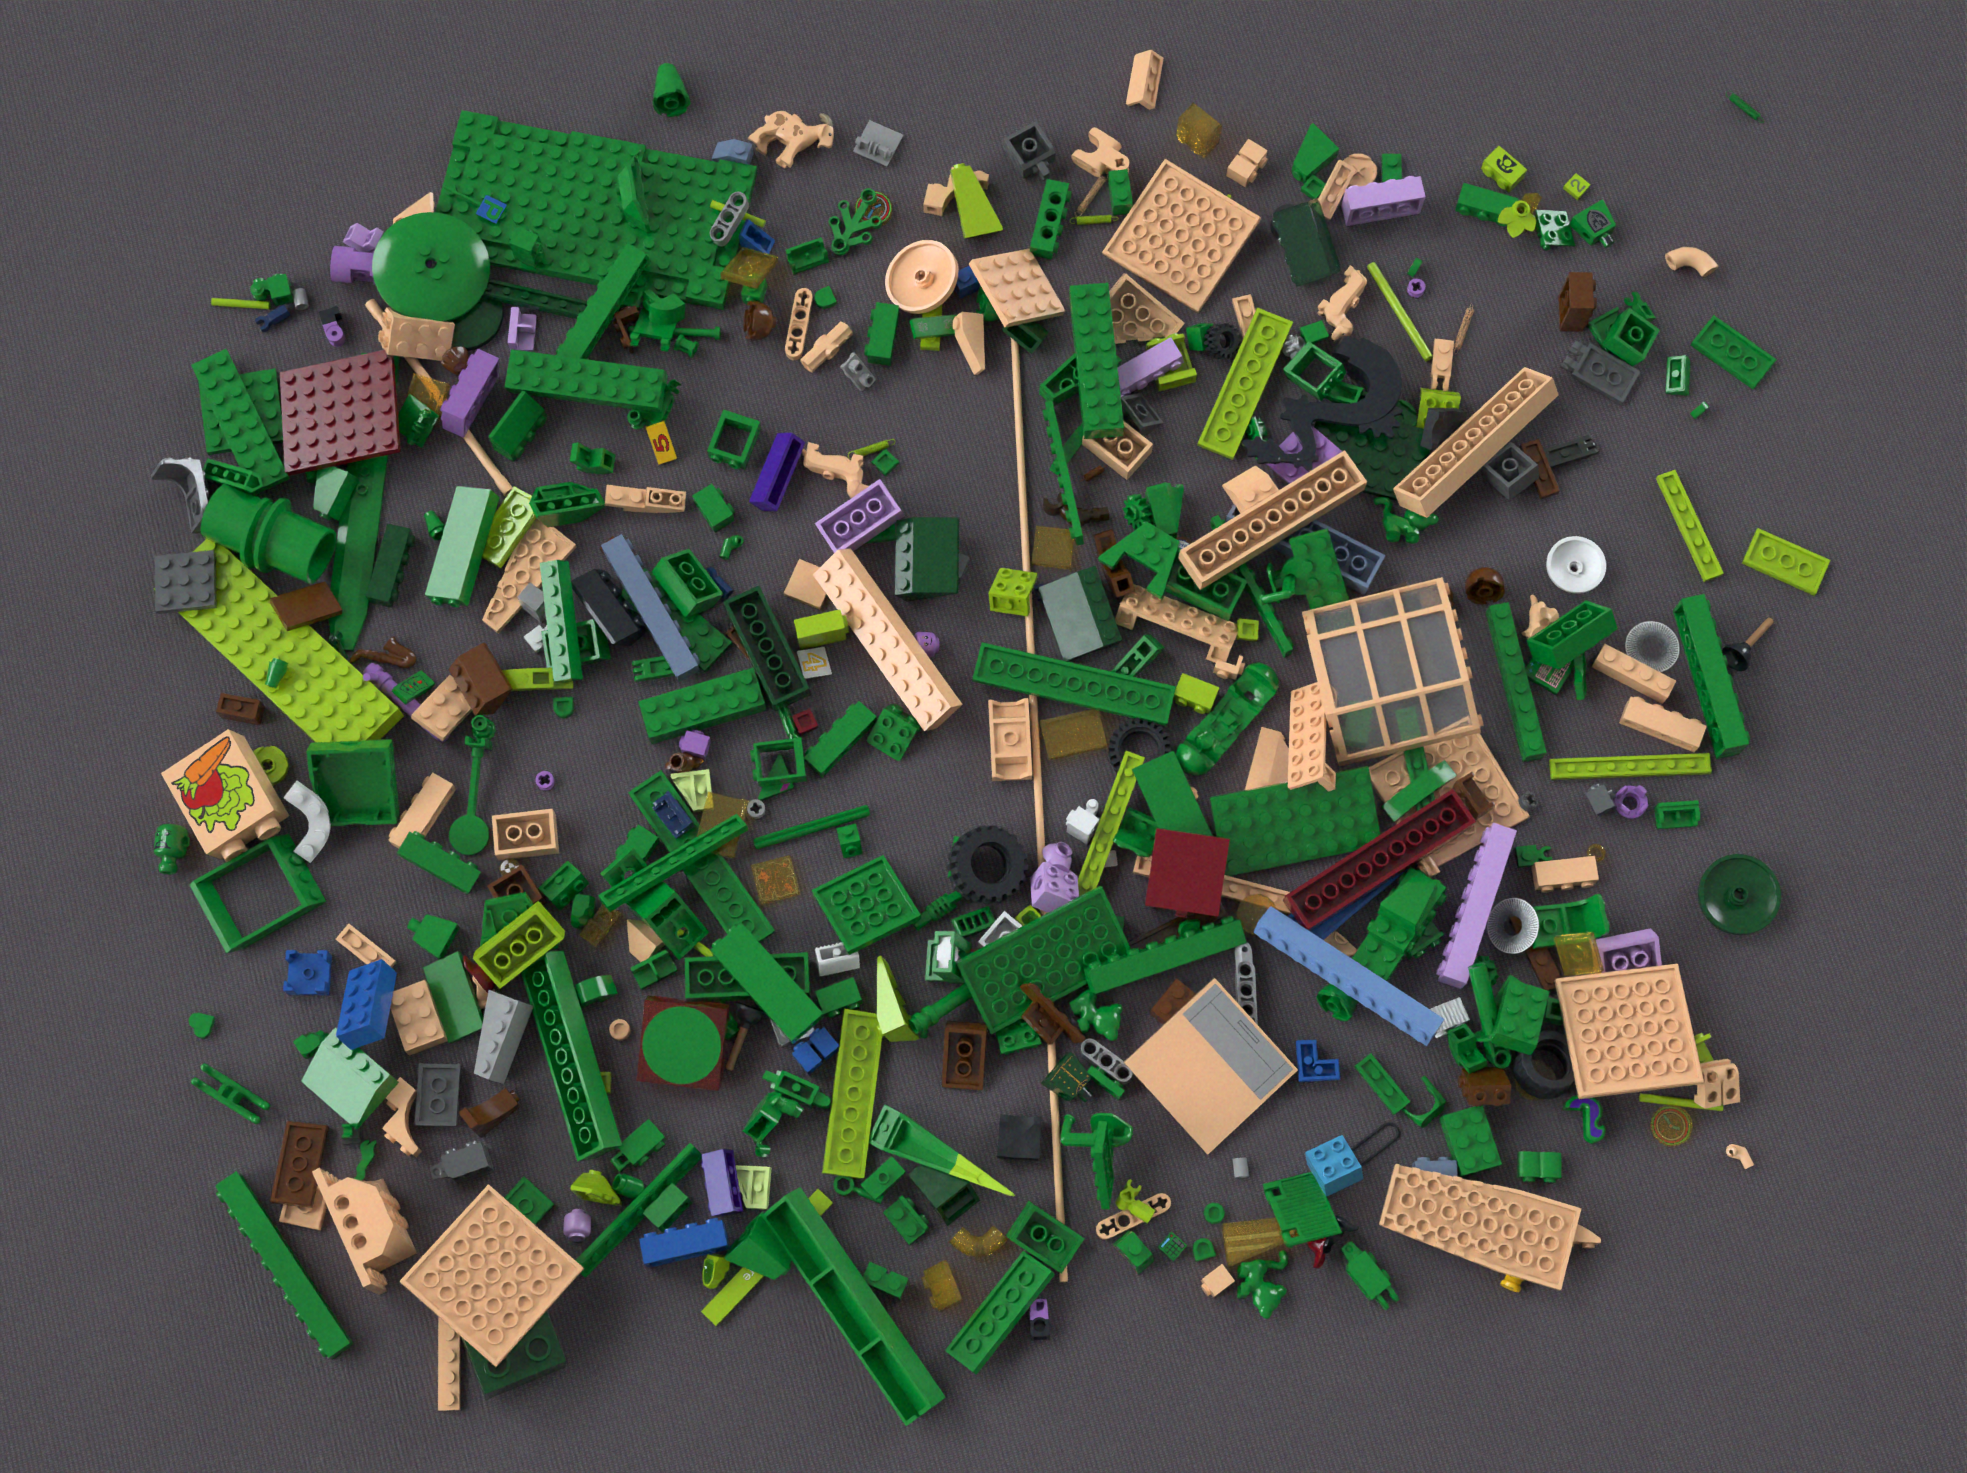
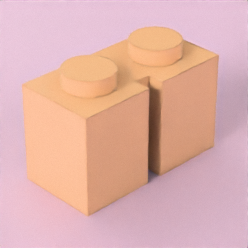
M1248 139L1239 151L1241 155H1236L1228 166L1226 176L1246 187L1249 182L1252 183L1258 174L1257 170L1259 168L1262 169L1267 163L1266 155L1268 150Z

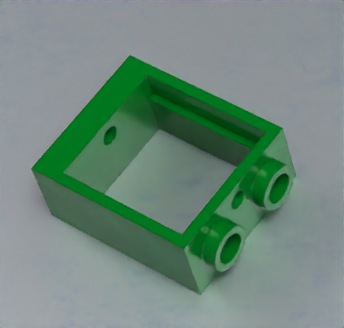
M1309 341L1283 369L1287 379L1320 401L1331 393L1332 389L1338 382L1344 379L1346 370L1341 362ZM1315 358L1333 369L1317 389L1299 377Z
M723 409L707 450L708 457L715 463L723 462L729 464L734 469H746L761 430L760 421ZM725 424L750 432L741 457L716 449Z
M801 737L753 743L754 750H750L751 761L756 764V769H752L753 780L758 782L759 787L807 781ZM795 750L797 774L763 778L760 753Z

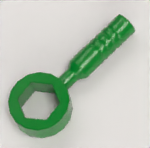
M838 1176L834 1180V1190L841 1196H847L853 1191L859 1196L880 1204L882 1203L884 1196H880L875 1201L864 1188L855 1187L851 1177ZM842 1179L850 1181V1188L844 1192L838 1189V1182Z

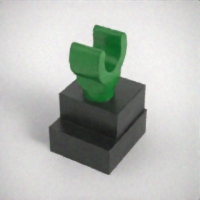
M341 1123L342 1144H362V1125L356 1130L352 1127V1124Z

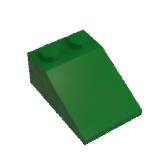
M591 619L576 623L581 665L610 660L607 636L597 622ZM548 630L541 631L546 665L547 668H552Z
M1031 1201L1027 1202L1006 1234L1011 1241L1061 1274L1085 1239Z

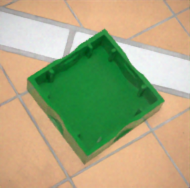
M392 739L310 743L306 751L309 778L312 783L313 792L322 799L329 811L331 826L397 823L400 810Z

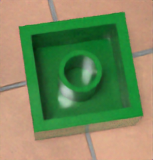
M1628 308L1617 316L1602 345L1633 367L1645 359L1660 329Z

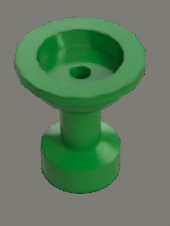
M477 715L472 719V734L476 740H481V738L491 740L494 737L496 729L491 720L486 719L482 715Z

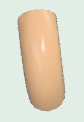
M1681 247L1665 254L1667 264L1674 271L1683 266H1690L1695 268L1701 277H1706L1718 268L1717 263L1706 252L1697 248Z

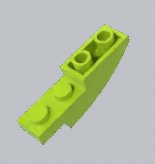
M552 668L502 670L513 688L512 691L573 689V681L566 683L554 682Z

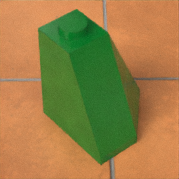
M1165 482L1146 487L1145 498H1147L1146 503L1150 505L1149 509L1152 513L1149 516L1151 524L1176 539L1184 492L1183 484L1175 485L1176 487H1172L1171 483Z
M762 1211L745 1227L746 1230L739 1239L736 1238L732 1243L725 1259L775 1280L781 1274L784 1276L791 1269L790 1263L792 1260L761 1215L764 1214Z

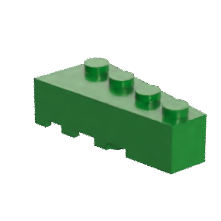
M1075 353L1040 385L1039 394L1046 401L1052 400L1053 406L1079 393ZM1116 355L1117 366L1119 367L1122 365V360Z

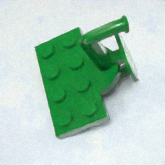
M1328 528L1289 538L1294 557L1288 559L1280 570H1275L1273 565L1268 563L1267 572L1273 593L1260 594L1259 597L1260 604L1264 606L1272 602L1279 604L1281 600L1288 599L1293 594L1306 595L1310 610L1350 600Z
M1096 1113L1091 1116L1090 1120L1092 1133H1071L1072 1124L1076 1120L1072 1115L1067 1114L1064 1116L1065 1120L1062 1125L1060 1142L1064 1146L1091 1147V1158L1095 1159L1093 1160V1172L1097 1173L1095 1174V1187H1098L1097 1201L1101 1202V1209L1110 1210L1114 1185V1148L1125 1145L1131 1140L1133 1127L1112 1113Z

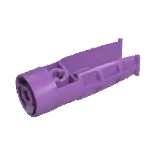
M334 246L330 265L331 280L343 283H353L354 280L369 281L375 285L372 271L374 251L373 253L358 252L354 247ZM432 260L426 262L425 265L428 268H431Z

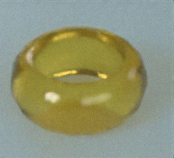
M1600 844L1590 845L1587 849V856H1592L1591 849L1598 848L1602 855L1595 859L1596 862L1602 861L1606 854L1604 847Z

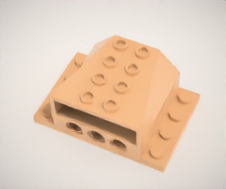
M321 1168L312 1171L362 1286L378 1295L387 1292L385 1286L388 1283L383 1273L380 1274L379 1272L417 1253L406 1230L409 1228L405 1217H402L398 1212L401 1208L397 1199L393 1198L384 1179L361 1181L347 1177L343 1180H338L333 1174H329L328 1171H324Z

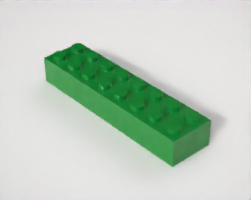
M1109 284L1071 285L1069 288V301L1084 439L1123 436L1124 422Z
M511 349L505 388L509 393L520 394L523 390L530 396L662 413L668 375L662 369Z
M1705 594L1682 598L1674 608L1673 614L1716 759L1739 755L1749 745L1750 736L1748 731H1745L1743 725L1744 715L1739 711L1737 705L1739 699L1733 691V679L1731 674H1728L1726 668L1728 665L1727 658L1721 651L1722 642L1720 637H1717L1715 631L1716 621L1710 614V602L1708 599L1706 600Z

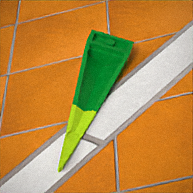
M884 1104L869 1136V1143L885 1152L1009 1196H1015L1013 1192L909 1116Z

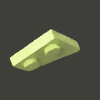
M709 769L671 774V779L693 812L714 810Z
M736 1165L739 1189L747 1209L768 1210L771 1167Z

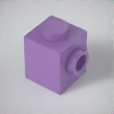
M698 730L686 731L685 736H681L679 747L682 753L686 752L706 761L711 739Z

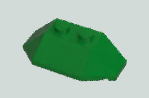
M635 155L618 175L619 183L615 184L617 195H621V201H618L619 210L624 212L626 220L646 233H651L638 155Z
M573 482L536 487L529 501L537 519L548 528L582 522L605 507V502L598 489H590Z

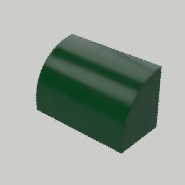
M1036 321L1003 327L1002 329L1003 332L1031 354L1048 334V331Z

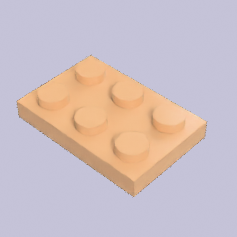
M449 675L414 711L411 719L441 741H444L472 709L454 678Z

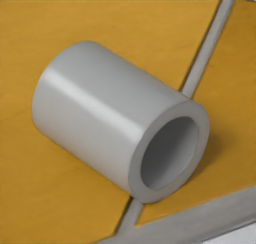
M303 288L293 290L295 308L297 310L307 309L309 304L306 290Z
M1247 1158L1232 1159L1234 1177H1249Z

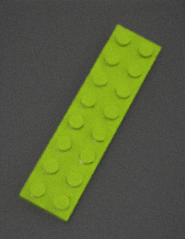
M1260 308L1256 309L1197 446L1234 460L1248 424L1293 325V321Z
M849 1009L843 1010L839 1040L840 1047L838 1048L822 1174L864 1179L882 1036L877 1029L879 1022L876 1013Z

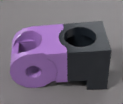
M335 306L319 311L322 325L330 344L334 347L342 346L345 343L346 337L338 324V320L342 319L338 307Z
M1036 1299L1030 1306L1031 1341L1050 1340L1047 1299Z

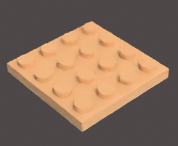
M1030 249L972 259L969 263L1004 327L1062 316L1065 313L1063 305L1033 253L1030 252Z

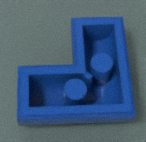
M1317 1040L1295 1041L1299 1082L1340 1080L1339 1059L1318 1060Z

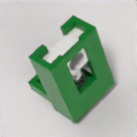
M935 931L934 940H928L925 980L927 982L964 984L965 981L955 961L971 954L972 944L955 931Z

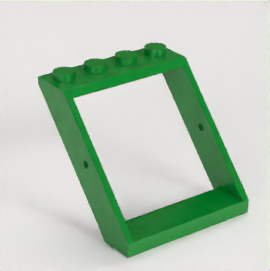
M289 834L271 837L197 878L190 884L226 954L243 950L326 902L303 858L294 852L296 846ZM271 849L301 905L242 938L212 882Z

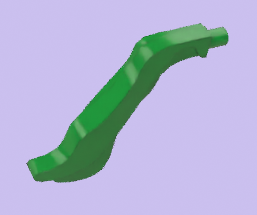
M365 1140L360 1145L362 1160L356 1168L357 1176L354 1179L361 1181L365 1179L366 1168L374 1159V1147L377 1145L376 1140L371 1143L369 1140Z

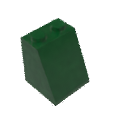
M922 1164L915 1167L909 1174L915 1186L947 1226L980 1201L970 1182Z

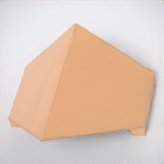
M627 919L629 952L640 962L654 956L665 945L657 934L643 921Z

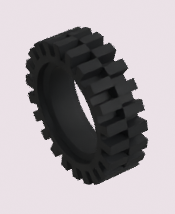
M1135 718V721L1130 719L1126 721V724L1122 723L1119 725V728L1113 732L1110 738L1108 757H1110V764L1114 766V771L1117 772L1123 760L1121 745L1130 735L1145 734L1151 737L1158 747L1157 758L1171 752L1170 739L1168 740V735L1166 732H1163L1161 726H1156V722L1150 723L1148 720L1139 721V718Z

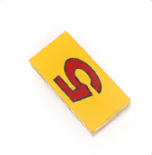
M662 421L647 426L646 430L658 465L677 459L665 422Z

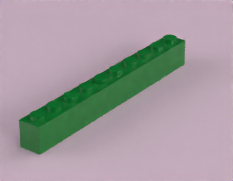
M235 1171L215 1185L218 1190L216 1192L217 1197L222 1203L226 1202L229 1206L227 1212L233 1220H238L240 1223L238 1228L243 1236H248L252 1241L249 1244L256 1254L260 1253L263 1258L261 1261L262 1265L267 1271L271 1270L275 1276L272 1278L278 1288L282 1287L286 1294L283 1295L290 1306L294 1305L297 1310L295 1312L296 1317L301 1323L305 1322L308 1326L306 1331L312 1340L316 1339L319 1343L318 1350L322 1356L334 1359L354 1345L242 1174Z

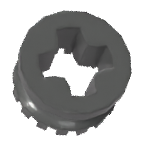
M1530 791L1524 793L1518 799L1520 807L1527 812L1532 811L1539 804L1538 800H1536L1537 797H1534L1535 794L1533 795Z

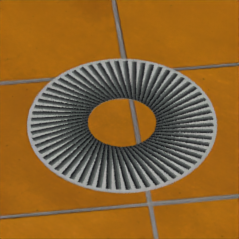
M1653 621L1640 623L1629 632L1626 638L1625 648L1627 655L1659 672L1669 669L1678 658V639L1674 632L1662 623ZM1655 638L1660 641L1662 651L1659 655L1649 656L1644 652L1643 643L1646 639Z
M1509 898L1498 903L1491 911L1487 923L1488 935L1492 943L1499 950L1510 954L1519 953L1529 948L1536 939L1539 928L1538 917L1533 907L1526 901L1518 898ZM1510 916H1517L1522 922V929L1515 936L1508 935L1504 930V922Z

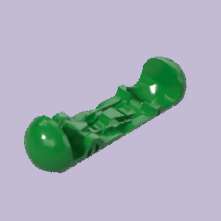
M1259 662L1248 665L1240 678L1229 687L1227 693L1218 702L1213 712L1209 713L1198 726H1195L1183 744L1177 747L1176 757L1185 773L1193 776H1201L1208 773L1236 740L1240 732L1248 726L1266 703L1276 694L1279 689V678L1273 668ZM1247 691L1255 696L1252 701L1244 696Z

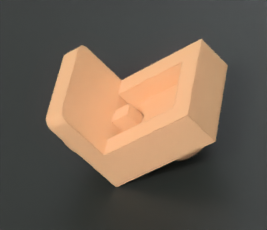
M1239 655L1236 666L1217 660L1213 673H1216L1218 677L1223 679L1231 678L1236 680L1238 674L1242 675L1245 663H1242L1243 656Z

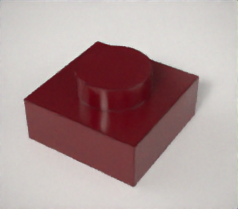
M810 708L792 716L800 736L819 728Z

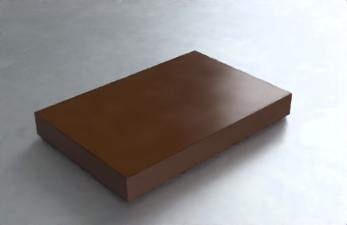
M325 581L270 598V604L286 631L342 614L341 606Z

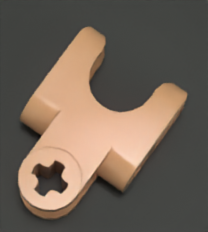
M1095 127L1088 134L1089 140L1098 149L1093 153H1086L1078 149L1071 155L1073 163L1096 177H1100L1103 172L1108 174L1109 171L1128 169L1129 173V159L1119 152L1122 148L1121 144Z

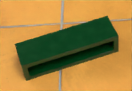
M387 524L366 594L369 603L392 608L393 603L397 602L399 596L398 587L404 580V566H407L409 563V549L413 547L415 542V536L410 528Z

